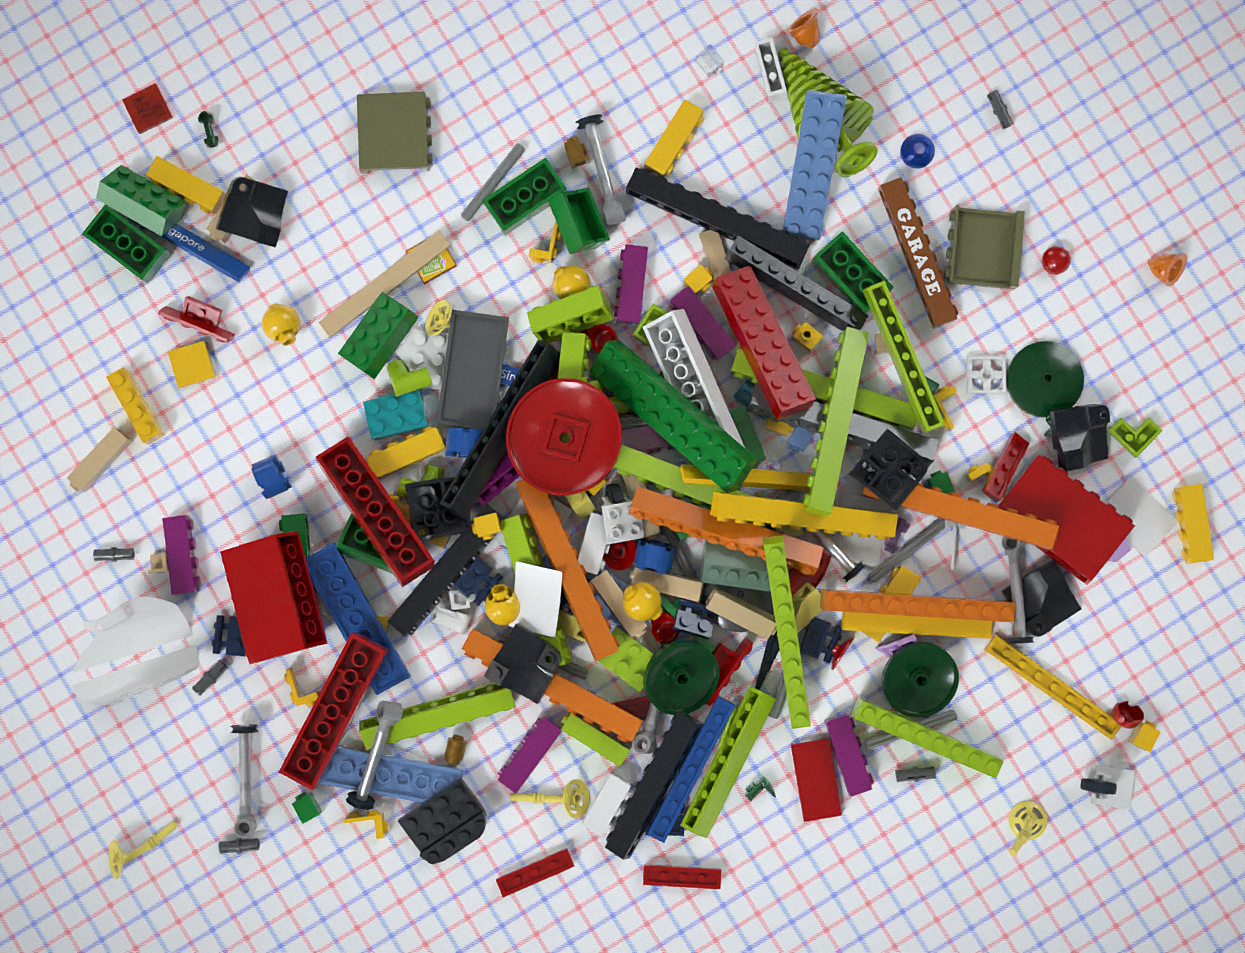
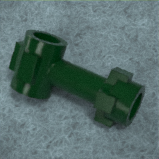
M202 111L198 116V122L204 125L207 137L204 139V143L207 145V148L217 147L219 138L214 136L211 126L214 120L213 115Z

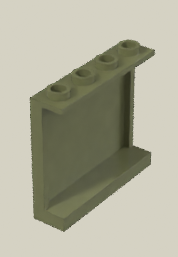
M425 91L357 94L359 170L362 174H367L372 170L426 168L427 171H430L429 165H433L432 153L429 154V146H432V136L428 135V128H431V116H428V109H431V101Z
M959 205L950 210L949 221L952 222V227L948 230L947 239L950 240V248L947 247L946 259H949L948 266L944 270V278H947V283L1011 290L1018 288L1025 211L1010 213L959 208Z

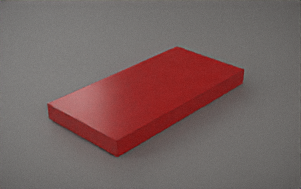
M829 738L790 744L803 821L807 822L842 816Z

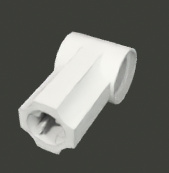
M436 606L431 614V622L465 635L472 616Z

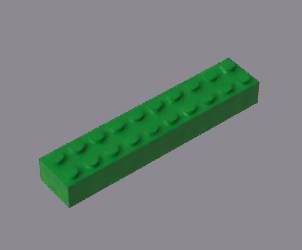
M620 340L606 342L590 368L589 373L723 491L730 493L738 490L758 459Z

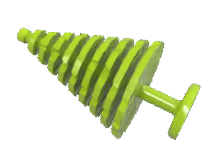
M787 48L780 49L778 56L782 60L780 65L786 82L785 86L788 92V101L790 102L797 139L799 138L807 90L846 95L837 146L838 153L842 150L844 153L837 160L835 169L840 177H850L863 171L876 158L878 149L872 142H861L853 145V142L870 125L873 119L871 115L874 113L873 106L822 71H819L813 65H810L807 61L801 59L797 54H791Z

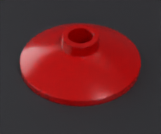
M629 540L610 544L608 554L604 553L603 555L605 564L617 571L629 568L635 559L637 549L635 541Z
M853 637L841 645L838 643L835 645L831 652L834 655L831 670L835 669L854 640Z

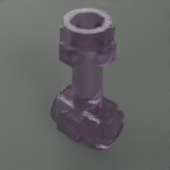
M898 518L895 537H891L890 541H885V551L892 554L898 551L899 546L896 544L901 532L905 534L910 526L906 519Z

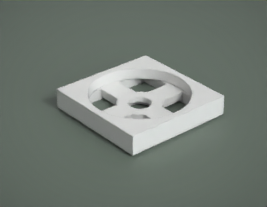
M968 355L967 394H1006V356ZM978 360H983V368L980 371H972L973 364ZM991 360L995 361L1002 371H994L991 368ZM985 371L990 373L989 378H984L983 373ZM972 379H981L983 381V390L977 389L972 384ZM993 379H1002L1000 385L996 389L991 390V381Z

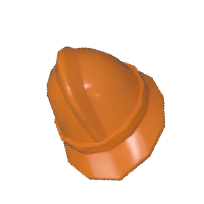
M813 8L805 12L786 30V33L791 34L801 46L814 48L819 43L818 9Z
M1175 253L1161 254L1148 260L1147 264L1152 274L1160 279L1162 283H1165L1167 287H1170L1183 274L1187 264V255L1185 253L1179 255Z

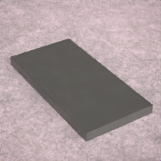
M452 309L437 424L484 430L498 406L509 317Z

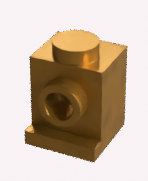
M577 136L567 139L564 147L571 168L590 163L589 156H584V154H587L584 143L580 144Z

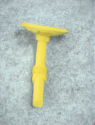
M441 300L430 310L425 323V330L428 335L436 336L445 327H450L451 304L448 301Z
M580 779L570 780L564 788L563 795H544V793L540 794L539 792L537 794L535 792L532 794L510 793V801L532 802V804H535V802L537 804L540 802L541 804H544V802L563 803L566 813L575 819L581 818L586 814L590 802L588 788ZM575 784L578 786V788L571 787V785ZM580 794H582L583 796L582 806L579 805V803L581 802Z
M1023 801L1016 804L1010 811L1008 818L1009 827L1016 835V841L1009 851L1010 855L1016 856L1028 840L1040 837L1046 830L1047 815L1039 804L1032 801ZM1023 807L1026 808V810H1023L1022 812L1019 813L1018 817H1015L1016 813H1017L1021 808H1023ZM1033 807L1041 813L1042 818L1038 819L1037 815L1032 812ZM1019 823L1021 828L1023 829H1021L1019 832L1016 829L1015 824ZM1042 825L1041 829L1036 834L1032 835V832H1035L1039 828V826Z
M172 821L159 833L149 837L145 844L128 854L126 852L122 853L118 842L112 840L109 845V865L113 878L115 880L120 878L124 864L157 847L163 838L178 827L177 824Z

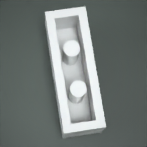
M773 37L754 42L769 102L787 98V90Z
M591 512L579 553L578 563L584 566L587 573L598 576V572H603L605 561L602 558L604 553L608 554L610 544H606L603 516Z
M611 772L581 825L601 837L604 833L608 834L613 825L610 823L613 816L618 817L623 808L620 804L623 799L627 800L632 793L630 789L631 784Z

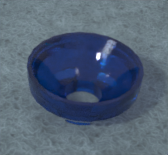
M923 134L910 135L903 141L900 148L902 161L914 169H921L929 165L935 154L933 142ZM922 144L925 148L924 153L917 154L914 151V145Z

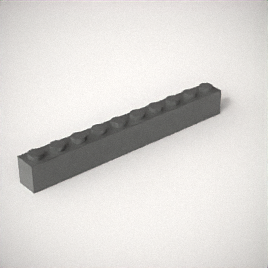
M758 383L755 384L751 391L746 410L755 416H765L772 421H781L791 427H800L810 433L821 434V432H818L821 420H824L825 415L822 414L824 404L814 401L811 408L776 420ZM852 413L846 444H855L865 450H869L883 432L889 429L921 455L927 462L928 467L935 461L939 440Z

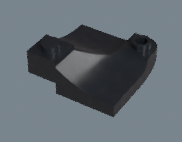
M242 176L234 178L226 192L216 229L276 248L281 232L282 214L288 191ZM241 184L245 185L244 190L239 189Z
M1087 404L1050 411L1053 449L1057 450L1058 468L1061 467L1066 471L1084 468L1085 465L1108 459L1106 428L1107 424L1110 423V412L1107 406Z
M886 429L865 455L859 459L848 475L893 510L897 511L925 476L928 465L921 455L889 429ZM916 463L920 466L918 471L914 470V464Z
M455 477L438 478L404 485L411 527L421 542L473 532L470 513L464 519L452 514L439 504ZM419 529H424L425 535H420Z
M1050 560L1035 571H1031L1022 577L1026 630L1032 636L1040 637L1045 635L1052 628L1082 610L1071 592L1064 574L1054 560ZM1009 585L1001 592L1007 601L1012 602L1011 585ZM1038 623L1041 625V629L1039 631H1037L1035 628L1036 624Z
M517 623L498 654L492 659L484 677L498 686L508 688L539 704L561 664V654L551 643ZM548 655L552 657V662H549Z

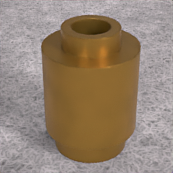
M453 735V737H448L444 753L445 762L459 765L460 761L463 760L467 741L464 740L463 736Z

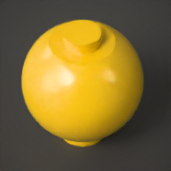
M566 265L560 266L555 270L552 285L556 296L559 299H563L571 293L584 291L591 286L588 273L582 267Z
M271 304L263 314L261 322L265 335L275 342H281L283 346L293 344L297 340L295 336L300 329L298 313L288 305Z
M637 582L625 589L622 604L629 617L637 621H646L649 619L655 620L661 615V596L653 585L646 582Z
M504 584L495 585L485 600L486 615L495 624L509 625L517 619L520 612V603L514 594V589L506 587Z

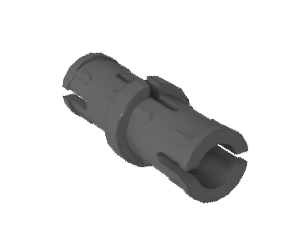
M998 90L987 94L986 96L993 108L992 112L997 116L1002 129L1013 125L1014 123L1007 111L1008 107L1006 104L1004 105Z
M117 547L94 549L93 558L94 561L107 560L111 562L134 560L135 551L134 548L121 549Z
M218 660L209 671L203 673L204 676L192 687L194 692L201 696L208 687L217 682L216 679L228 669V666L221 660Z
M916 766L912 767V769L895 770L897 783L904 781L919 782V780L936 779V772L934 766L917 768Z
M237 838L232 841H220L219 853L236 852L237 854H242L245 851H259L260 841L259 838Z

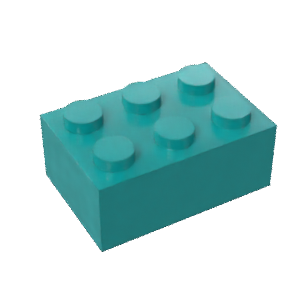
M420 389L397 397L393 394L363 401L370 436L374 441L429 427L424 399Z

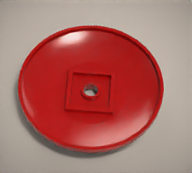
M554 379L541 383L528 391L513 409L506 431L507 452L516 472L532 487L552 495H575L595 487L611 472L621 451L622 426L613 403L598 388L577 379ZM564 433L571 435L568 443H562L561 436Z

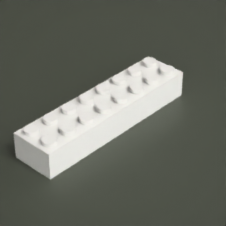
M672 310L643 326L666 381L744 447L685 310Z

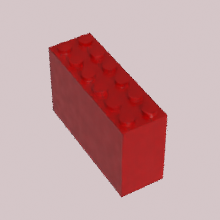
M1038 455L1001 501L998 509L1006 511V508L1017 510L1019 515L1025 516L1028 513L1037 516V520L1045 521V519L1056 521L1060 531L1054 551L1038 546L1035 547L1084 584L1088 585L1135 525L1132 524L1133 520L1117 513V509L1112 504L1102 502L1100 500L1101 497L1097 493L1087 491L1081 481L1071 479L1066 470L1052 465L1051 459L1044 455L1042 457Z
M299 531L270 535L220 551L249 665L328 644Z

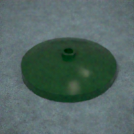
M1040 341L1024 347L1013 357L1008 366L1006 384L1008 393L1018 408L1035 417L1049 418L1050 411L1070 408L1076 404L1083 391L1084 373L1080 361L1067 347L1055 342ZM1046 375L1049 376V382L1045 380Z
M692 640L671 642L659 649L648 662L643 678L645 693L651 703L658 710L666 714L675 715L678 712L691 713L702 707L715 692L719 681V666L715 656L703 644Z
M929 642L911 643L898 649L888 659L882 672V690L889 704L899 713L909 717H927L944 709L955 696L959 684L958 668L951 655L942 647Z

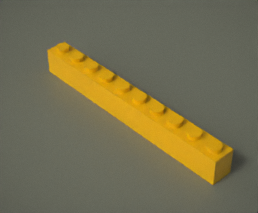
M713 491L710 515L717 517V521L728 522L729 519H735V523L741 524L753 521V525L765 526V523H771V527L783 528V525H789V529L794 530L807 527L806 531L818 532V529H824V533L829 534L842 531L841 535L853 536V533H859V537L864 538L876 535V539L887 540V537H895L898 514L833 506L832 513L826 518L804 512L805 505H803V502Z

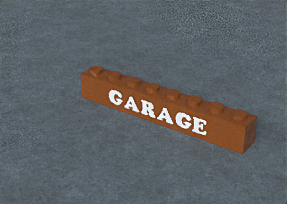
M902 177L881 184L878 192L932 328L935 329L954 322L958 319L957 307L951 303V292L943 283V272L937 268V257L934 251L931 252L929 237L922 230L923 222L921 217L916 215V204L908 195L909 187L907 182H903Z

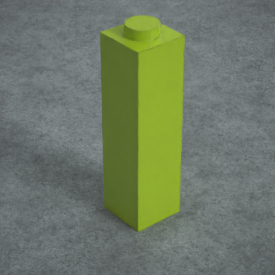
M566 714L560 723L563 725L562 731L619 767L630 752V748L583 720L578 715Z

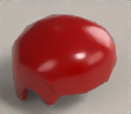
M1053 246L1043 253L1041 263L1044 270L1049 274L1059 275L1068 270L1071 264V256L1064 247Z
M595 325L588 332L591 348L598 353L601 352L607 341L618 340L615 330L608 325Z
M661 613L657 619L650 622L652 625L651 634L659 643L668 644L674 642L680 631L673 630L675 618L671 614Z
M1129 701L1117 702L1112 709V714L1118 725L1126 729H1133L1144 720V712L1140 706H1130L1128 704Z

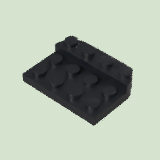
M460 777L400 817L398 823L420 851L419 856L429 864H435L447 860L480 838L486 828L487 813L468 785Z

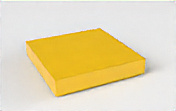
M205 341L168 351L179 389L216 378Z

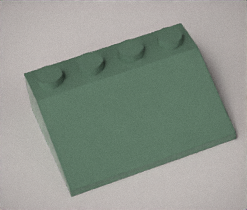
M705 539L699 575L701 582L771 592L767 564L763 558L748 556L742 551L730 550L721 544H711Z

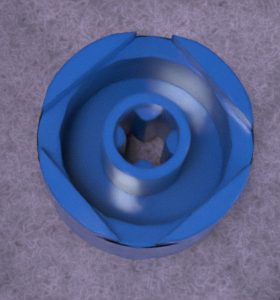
M448 428L445 456L457 457L458 454V458H467L483 430Z
M271 455L251 464V470L258 487L260 486L265 490L261 492L265 499H270L292 488L289 478L285 477L283 473L286 471L282 461H279L277 455Z
M638 539L634 559L636 568L641 570L651 568L655 569V573L666 574V572L672 569L676 546L669 548L670 544L649 540L648 543H645L643 539Z

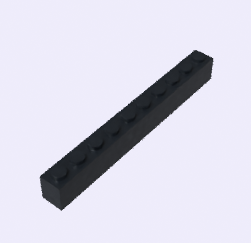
M635 167L626 186L625 193L707 230L717 232L719 235L735 241L739 235L784 264L799 270L810 246L803 238H795L790 236L785 230L774 229L769 223L756 221L751 215L738 213L735 208L720 205L715 199L704 198L699 192L686 190L683 185L668 182L663 176L650 174V171L645 168L639 169Z
M537 340L439 504L452 514L466 519L507 451L506 431L513 409L528 391L541 383L549 381L554 370L559 365L560 352L550 343Z

